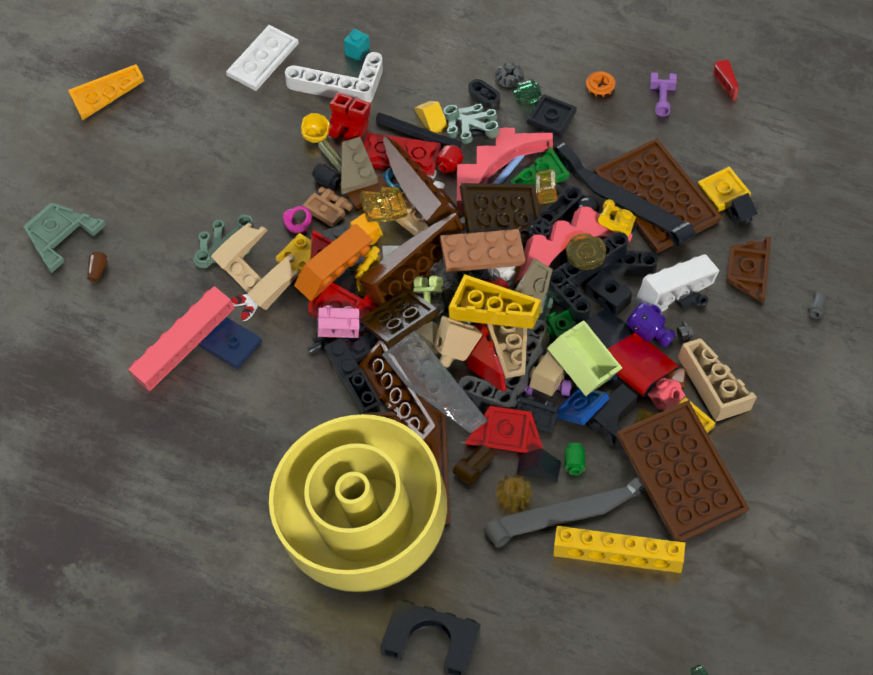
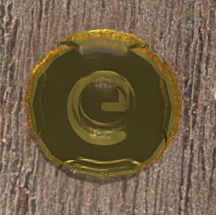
M588 233L578 234L572 237L567 245V259L578 269H594L605 260V243L597 236L594 237Z

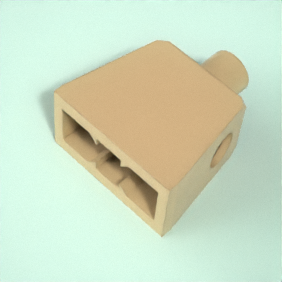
M442 316L434 342V347L442 354L438 363L445 367H450L453 358L461 361L466 360L481 338L482 333L473 325Z

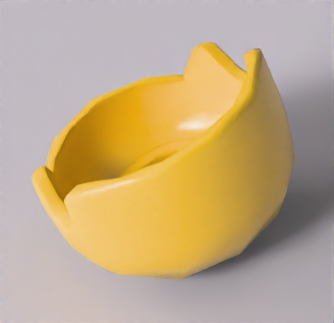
M310 113L303 118L301 135L306 141L319 143L328 136L329 121L319 113Z

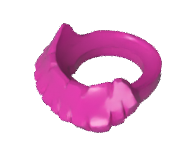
M297 206L283 213V223L287 226V229L295 234L307 232L312 215L306 207ZM299 210L305 211V221L301 224L293 225L292 219L294 214Z

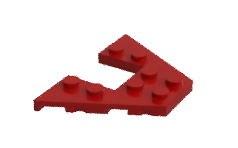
M314 230L311 235L310 260L333 242ZM332 282L313 301L309 300L308 314L318 320V308H323L324 306H332L334 308L351 306L354 309H359V319H361L378 306L367 295L361 299Z

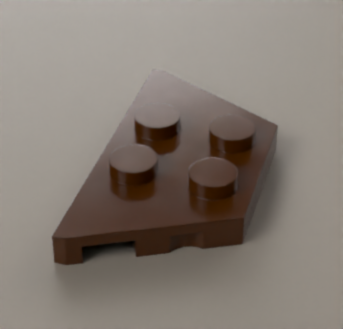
M770 236L758 242L752 240L745 244L733 245L730 247L726 283L762 303L765 301L771 245Z

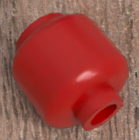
M455 145L444 146L436 157L438 169L443 173H455L457 171V164H462L464 160L461 149Z

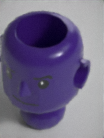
M641 302L626 321L628 328L637 333L643 340L651 341L655 337L662 347H667L676 336L673 330L664 327L666 318L661 313V309L655 304L650 305L647 302Z

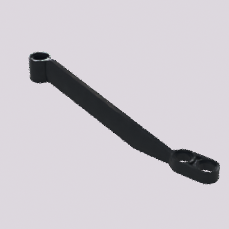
M565 143L554 147V152L562 164L572 174L577 175L594 194L606 200H613L615 205L629 210L632 214L668 232L676 246H680L695 237V230L689 222H684L681 218L584 168L578 156Z

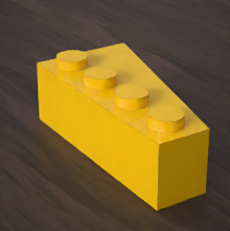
M464 274L450 303L449 318L458 321L533 329L540 315L541 300Z

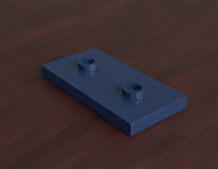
M226 317L198 346L238 370L260 345L262 339Z

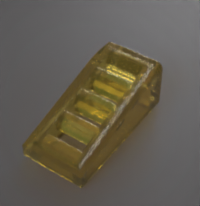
M554 169L536 173V193L539 204L556 202L558 200Z

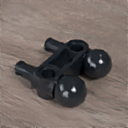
M552 180L547 186V191L557 197L542 211L539 210L540 218L547 219L553 225L558 220L568 222L573 218L574 212L580 207H590L597 213H599L600 207L594 198L584 196L579 187L569 186L565 188Z

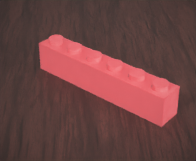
M215 286L206 291L202 298L196 304H193L182 318L177 319L174 325L164 332L154 345L147 348L144 355L132 363L128 369L132 377L150 392L235 309L231 299Z

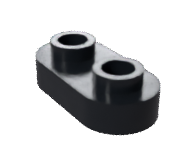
M474 79L469 83L468 92L470 96L488 108H494L500 104V93L485 81Z

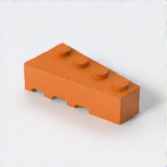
M354 224L304 265L294 286L310 301H313L337 277L341 276L349 266H353L361 255L364 257L371 248L369 246L373 239L357 224Z

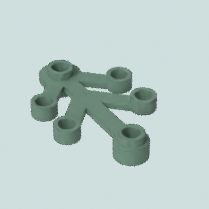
M475 104L474 106L459 109L456 105H448L443 110L445 120L449 122L447 132L450 138H456L460 134L456 126V120L462 123V134L460 137L464 144H468L473 140L470 126L484 131L489 138H495L499 135V125L495 121L498 116L494 109L484 112L482 104ZM487 119L489 122L483 123L478 120Z
M241 215L237 219L238 226L223 238L224 222L222 220H215L212 224L214 245L209 250H207V244L211 240L210 234L206 231L200 232L198 235L200 250L194 255V264L199 268H207L212 263H217L211 255L234 233L240 230L243 225L250 223L252 224L251 228H253L252 217Z

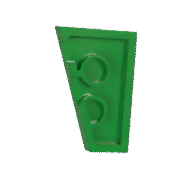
M550 147L544 156L537 158L532 166L525 168L510 181V184H535V190L538 192L547 188L552 180L559 183L568 179L569 172Z

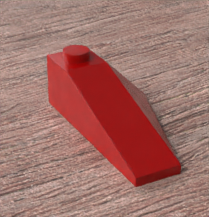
M475 323L473 326L482 333V336L464 361L471 371L502 392L506 391L505 376L498 356L495 355L492 341H489L488 337L486 338L489 335L488 329L484 323Z

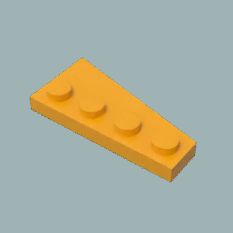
M137 64L69 89L68 92L83 121L144 82V77Z

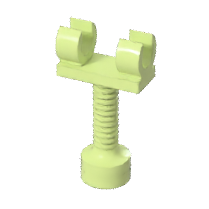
M422 276L416 277L414 279L415 288L413 292L424 294L423 299L431 304V294L442 293V277L431 276L429 278L430 287H428L427 278H422Z

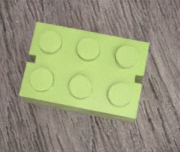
M584 320L560 335L547 348L585 396L610 380L622 369L621 365Z

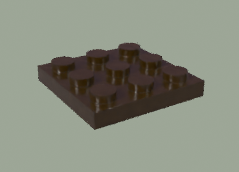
M406 288L359 319V322L363 328L391 348L408 335L415 333L423 325L431 322L439 313L437 308L409 288Z

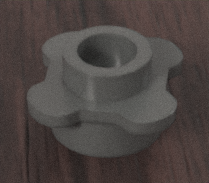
M682 321V325L677 327V335L680 341L690 342V339L693 337V330L690 325L687 326L685 321Z

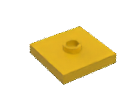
M730 166L697 183L699 189L718 212L727 208L726 202L742 194L749 193L751 195V192Z

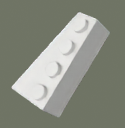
M704 254L699 257L695 256L683 263L679 262L668 269L664 268L655 274H648L642 281L643 283L634 304L636 306L641 302H647L650 305L655 304L663 312L668 309V305L676 300L678 302L689 295L690 292L697 293L713 284L720 270Z

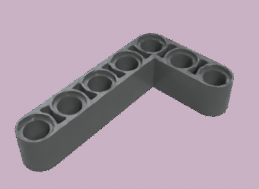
M537 320L533 329L528 328L525 375L505 378L506 391L502 392L488 381L473 376L461 378L459 387L483 399V406L485 407L494 406L516 409L518 397H522L531 379L529 378L530 372L534 366L537 367L538 361L551 337L547 324L542 320Z

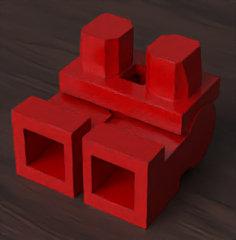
M337 92L330 102L332 115L330 117L329 136L336 138L342 135L346 141L357 137L362 139L368 129L371 103L357 98L353 101V97Z

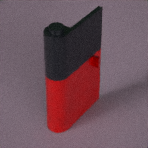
M607 308L584 320L621 365L622 369L616 375L643 397L648 395L647 393L655 387L657 381L679 368L678 364L649 341L643 340L637 333L630 330L624 321ZM577 322L574 323L570 329H572L574 326H576V325L579 324V323H577Z

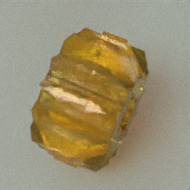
M514 473L511 479L505 476L504 481H499L496 495L498 496V502L504 503L505 509L508 506H512L514 511L516 506L522 509L524 503L528 504L530 502L532 490L530 489L529 481L524 482L523 476L519 479L516 478Z

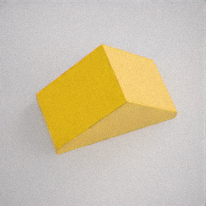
M428 101L414 107V111L427 130L439 133L448 129L438 101Z

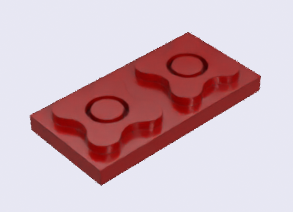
M367 132L364 147L373 168L392 169L383 138L386 136L396 141L412 157L411 160L419 164L423 169L422 172L428 176H434L437 166L436 157L440 153L441 143Z

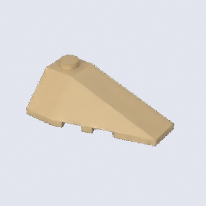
M485 324L489 332L486 338L488 337L489 341H492L494 345L495 355L499 358L505 378L525 375L527 328Z

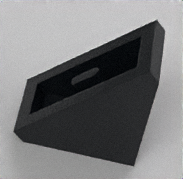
M542 448L520 455L517 475L558 481L561 461Z

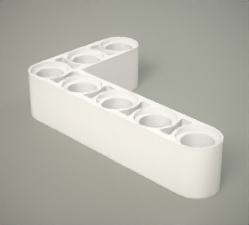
M377 52L369 53L366 56L359 78L300 66H289L285 70L286 85L291 90L334 98L337 92L353 97V101L357 98L372 102L383 72L382 55Z

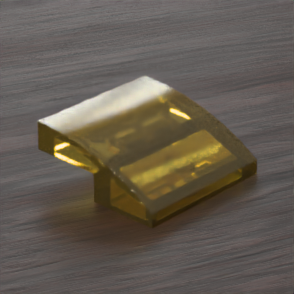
M381 187L380 192L361 191L359 197L367 222L393 221L408 215L400 188Z

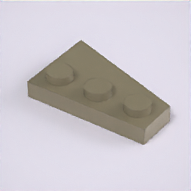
M357 137L342 142V194L378 183V178L361 138Z
M534 258L515 291L540 299V313H542V304L545 293L548 290L553 269Z

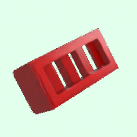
M722 60L715 62L713 70L715 77L733 100L737 99L739 86L730 61Z

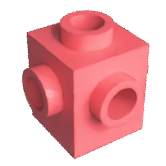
M667 378L657 381L656 386L647 393L655 407L659 410H667L674 407L685 396L681 389V384L675 379Z

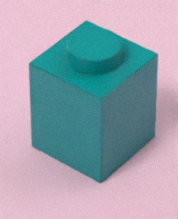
M353 29L344 39L345 55L360 62L370 51L369 35Z

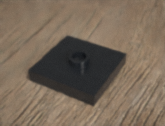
M543 94L528 117L527 124L561 137L577 112V107Z

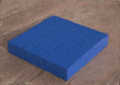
M578 387L558 408L560 410L558 419L584 425L610 398L607 393L597 390L585 396Z

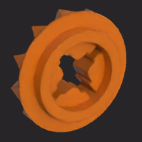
M594 72L586 80V88H588L589 93L593 92L595 96L598 94L603 97L605 94L610 95L612 90L615 89V79L607 72ZM603 81V85L601 87H598V85Z

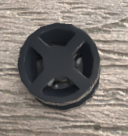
M545 218L536 219L528 231L530 238L533 235H543L547 238L552 231V225Z

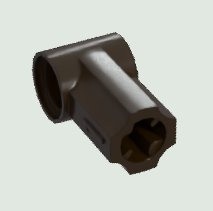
M480 445L468 458L458 461L453 469V474L470 486L478 479L480 472L494 459V454L487 446Z

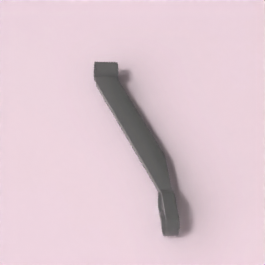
M637 476L624 488L504 516L499 520L495 519L489 522L483 531L495 547L499 548L515 535L605 514L629 498L645 492L646 489L639 476Z

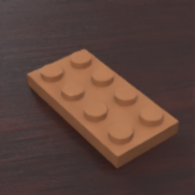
M519 229L440 236L446 272L525 266L526 260Z

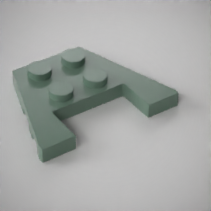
M51 202L23 227L49 272L52 273L64 263L63 257L52 250L78 226L82 227L92 236H95L106 224L103 219L98 218L97 220L91 218L88 214H79L74 212L73 209Z

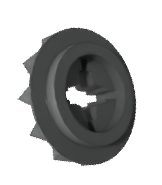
M505 63L504 66L499 65L498 70L495 71V79L501 86L508 88L516 87L524 80V70L521 69L520 65L515 66L514 63L511 65Z

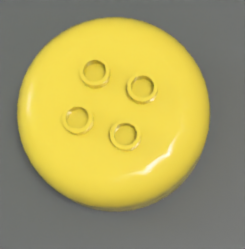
M364 414L350 415L318 425L300 437L290 447L274 473L269 492V510L272 524L281 543L292 561L306 575L333 589L349 592H367L400 582L426 562L438 545L444 530L447 515V495L433 453L423 439L413 430L386 417Z

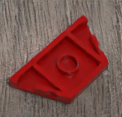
M494 406L488 408L484 417L479 421L465 442L466 445L478 447L485 445L491 449L519 453L543 449L531 412Z

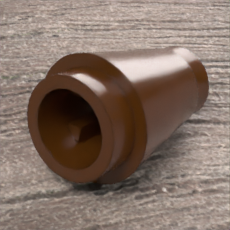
M95 251L89 256L87 274L89 281H99L108 263L106 254Z

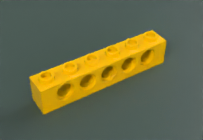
M557 526L553 556L681 573L684 563L685 543Z

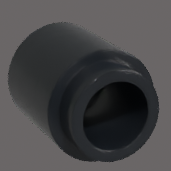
M319 163L313 169L312 176L325 187L333 189L340 184V173L328 165Z

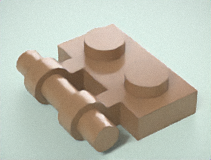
M322 186L318 190L321 196L313 193L302 206L306 207L311 212V215L333 228L345 216V211L342 209L350 211L353 205L345 197H339L330 188L326 189Z

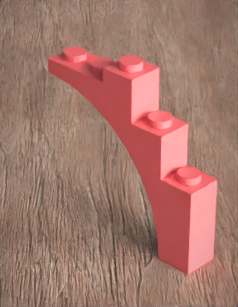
M504 127L499 128L500 132L496 137V146H477L476 164H457L456 201L457 207L461 212H463L459 188L461 183H487L500 168L508 164L512 159L522 155L544 152L550 147L553 149V133L515 134V128Z
M580 207L574 212L571 225L567 221L558 220L552 225V231L548 239L543 235H533L527 240L524 251L525 266H520L515 283L519 284L534 258L549 266L560 252L567 249L577 239L589 238L600 242L615 232L599 224V213L590 207ZM631 233L628 237V243L631 241L632 238Z

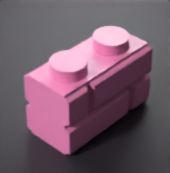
M324 306L323 308H318V337L358 338L359 309H354L351 306L344 308Z

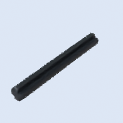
M381 112L376 115L375 119L379 124L425 141L441 143V147L455 145L461 149L462 143L460 141Z

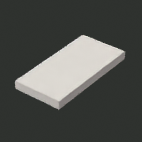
M268 25L226 71V75L257 91L299 44L298 39Z

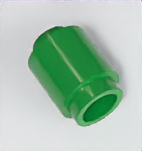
M570 443L564 451L565 471L571 475H579L586 469L585 449L580 443Z

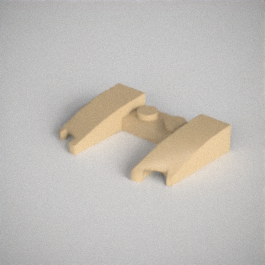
M247 223L226 240L211 257L242 286L259 307L267 310L299 275V271L292 270L290 262L295 261V257L290 254L262 278L243 257L268 230L264 227H260L257 230L251 228L252 224Z

